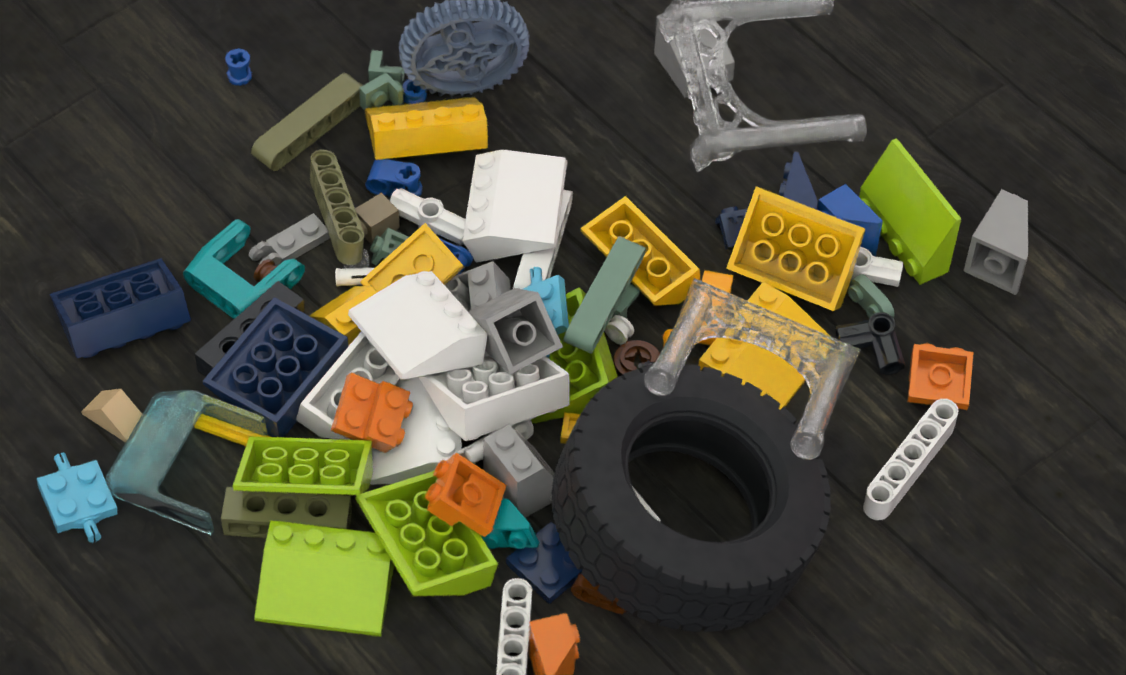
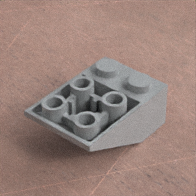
M492 261L454 276L445 284V287L469 312L510 290V281L505 273Z

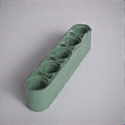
M621 236L617 238L568 326L563 340L565 343L590 354L593 353L645 255L646 247Z

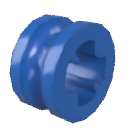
M409 79L403 83V100L405 103L412 104L426 101L427 90L421 89L420 86H415L414 82Z

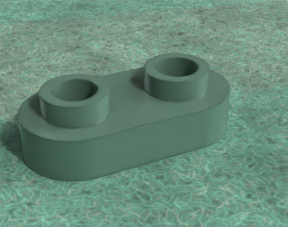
M859 274L851 279L848 294L854 302H858L869 318L878 312L888 313L894 318L895 313L891 302L867 276Z

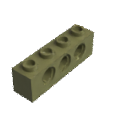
M226 487L221 516L223 535L267 538L270 520L350 530L352 516L351 496H344L342 494L233 491V487ZM256 509H260V510H261V511H258V512H252L253 510H256ZM316 514H323L319 517L314 516Z

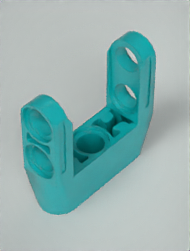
M240 219L233 221L203 246L183 272L186 282L195 291L233 319L277 281L291 289L301 280L305 272V266L296 259L284 260L258 284L253 286L225 266L224 263L245 246V242L250 234V226Z

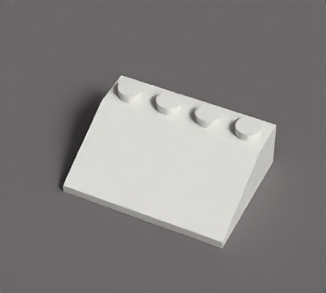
M498 150L476 155L462 239L476 263L556 247L567 167L565 157L509 150Z
M422 271L418 274L406 275L354 306L348 312L349 317L401 380L483 364L488 334L432 271Z
M485 351L482 365L418 377L449 428L465 441L475 440L482 435L498 431L509 424L514 425L520 422H527L534 417L553 413L557 409L569 406V373L546 356L512 374H508Z
M418 377L400 379L395 385L410 392L408 400L413 402L412 410L406 419L403 418L401 428L405 429V435L399 446H395V448L386 453L372 448L373 474L370 484H393L434 471L441 460H448L462 449L461 437L449 428Z

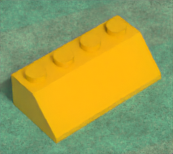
M626 196L581 228V232L606 257L619 236L646 247L643 260L631 282L654 305L680 304L700 289V269Z

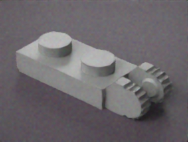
M313 213L269 238L266 242L261 241L254 245L250 252H248V255L254 261L263 258L260 263L271 259L275 265H280L284 260L296 259L327 241L330 237L326 226Z

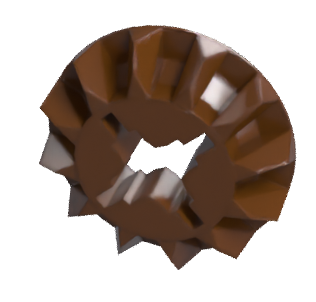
M628 341L622 344L614 355L616 372H620L622 375L637 369L634 366L636 355H639V359H641L643 364L651 361L661 365V355L658 349L646 341Z

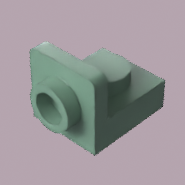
M387 73L380 75L359 88L360 106L364 110L365 108L380 107L388 100L394 105H403L404 89L399 81L393 80Z
M387 228L381 237L376 236L370 248V251L373 252L371 263L377 265L382 258L388 257L409 237Z

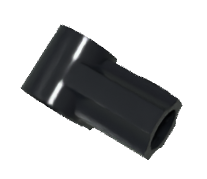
M878 312L873 314L869 320L835 326L836 344L840 352L872 347L879 373L886 374V376L893 375L905 368V362L895 333V320L888 313Z

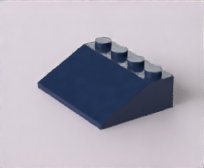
M162 258L50 294L64 332L77 359L93 357L99 351L108 348L123 347L127 342L138 338H150L155 333L166 329H178L184 323L191 321L183 290Z
M274 297L205 377L203 385L226 404L260 416L262 420L235 411L247 422L262 427L265 430L259 431L270 437L284 438L297 422L296 418L301 402L349 347L348 337Z

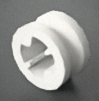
M615 315L611 322L608 323L605 332L612 341L621 345L626 343L628 337L634 334V327L625 317Z

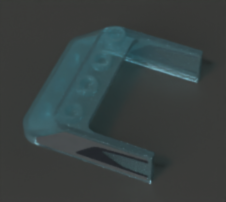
M195 390L163 391L157 393L150 400L106 476V485L112 496L212 535L214 527L210 513L164 496L158 492V488L201 413L267 437L268 433L264 417Z

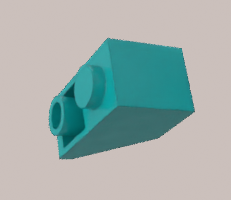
M502 498L491 533L485 537L481 536L489 549L496 547L523 549L525 547H538L540 543L530 523L508 498Z

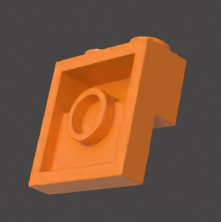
M927 343L921 345L914 344L910 361L907 402L932 405L936 400L949 399L957 405L958 409L967 410L970 399L974 352L965 351L957 347L948 349L935 347Z
M351 372L346 377L331 431L352 440H371L372 448L386 453L395 448V446H399L404 438L405 429L401 428L403 418L406 419L412 410L413 402L408 400L410 392L386 381L378 384Z
M457 452L448 460H441L433 472V475L438 479L436 483L430 486L425 495V499L429 501L427 511L451 526L460 521L481 536H487L492 531L507 485Z

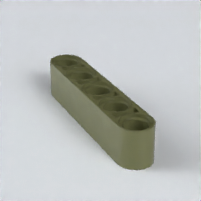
M347 73L339 75L260 136L253 144L251 154L271 170L277 171L360 107L359 88L363 85Z
M317 150L312 153L310 159L311 186L337 259L343 264H357L363 258V229L336 156L328 150Z

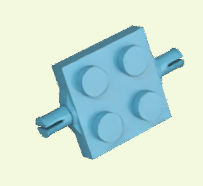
M540 267L531 268L529 270L531 284L523 289L539 292L557 335L567 331L569 323L565 280L561 276L556 275L542 281V269Z
M61 453V458L59 454L55 455L54 461L59 471L37 478V485L57 533L70 529L84 528L89 542H94V538L96 541L100 540L101 534L96 524L102 519L117 515V506L97 460L78 466H70L66 453Z

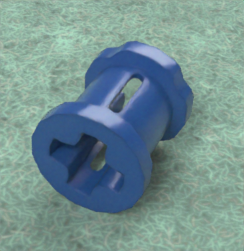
M243 49L229 51L225 57L226 65L229 67L227 72L229 82L238 86L247 84L252 78V73L248 67L250 63L249 53Z

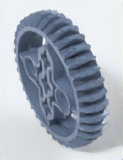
M444 0L440 4L435 2L432 8L425 7L424 13L418 12L416 19H410L409 25L404 27V33L401 34L399 57L402 68L409 80H412L415 86H420L423 90L428 89L430 94L438 92L440 96H443L445 93H448L452 97L454 94L463 96L466 93L473 94V92L477 91L482 93L487 88L493 90L495 84L502 85L503 79L509 80L511 79V74L518 73V67L523 66V60L527 58V52L529 51V34L522 16L515 10V7H510L508 2L502 3L500 0ZM440 30V34L431 36L432 34Z

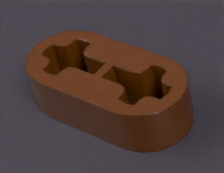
M581 573L577 575L571 588V592L575 597L614 613L623 614L626 612V610L616 605L618 602L617 598L611 602L598 591L599 584L593 587Z

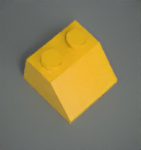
M354 286L309 316L347 336L349 346L361 332L349 317V310L377 292L370 286Z

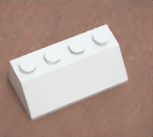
M361 331L301 402L296 420L319 437L351 440L331 431L347 375L352 372L378 384L386 381L393 385H396L401 378Z

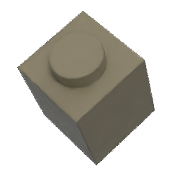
M382 193L355 208L364 237L371 244L375 237H381L387 228L393 230L400 228L399 210Z

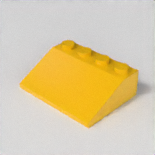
M475 97L365 108L376 160L488 148L486 114L483 104Z
M755 187L726 269L761 283L765 282L776 289L835 311L841 308L851 282L865 228L760 187Z
M762 282L702 355L698 365L700 370L703 367L722 371V377L726 372L743 379L742 385H745L746 381L763 390L760 394L761 396L767 393L781 404L780 410L793 398L833 347L835 340L788 295Z

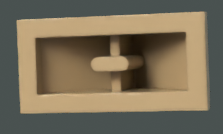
M122 389L101 391L82 410V415L127 444L148 425V420Z

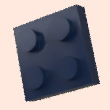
M552 522L536 533L540 542L538 547L517 549L506 558V565L521 579L526 580L531 588L548 604L552 603L574 584L577 575L582 573L583 570H578L568 556L569 551L566 552L559 538L560 532H557L556 525Z

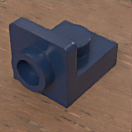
M729 207L721 210L722 214L715 219L716 225H720L726 249L734 248L748 209L738 210V207Z

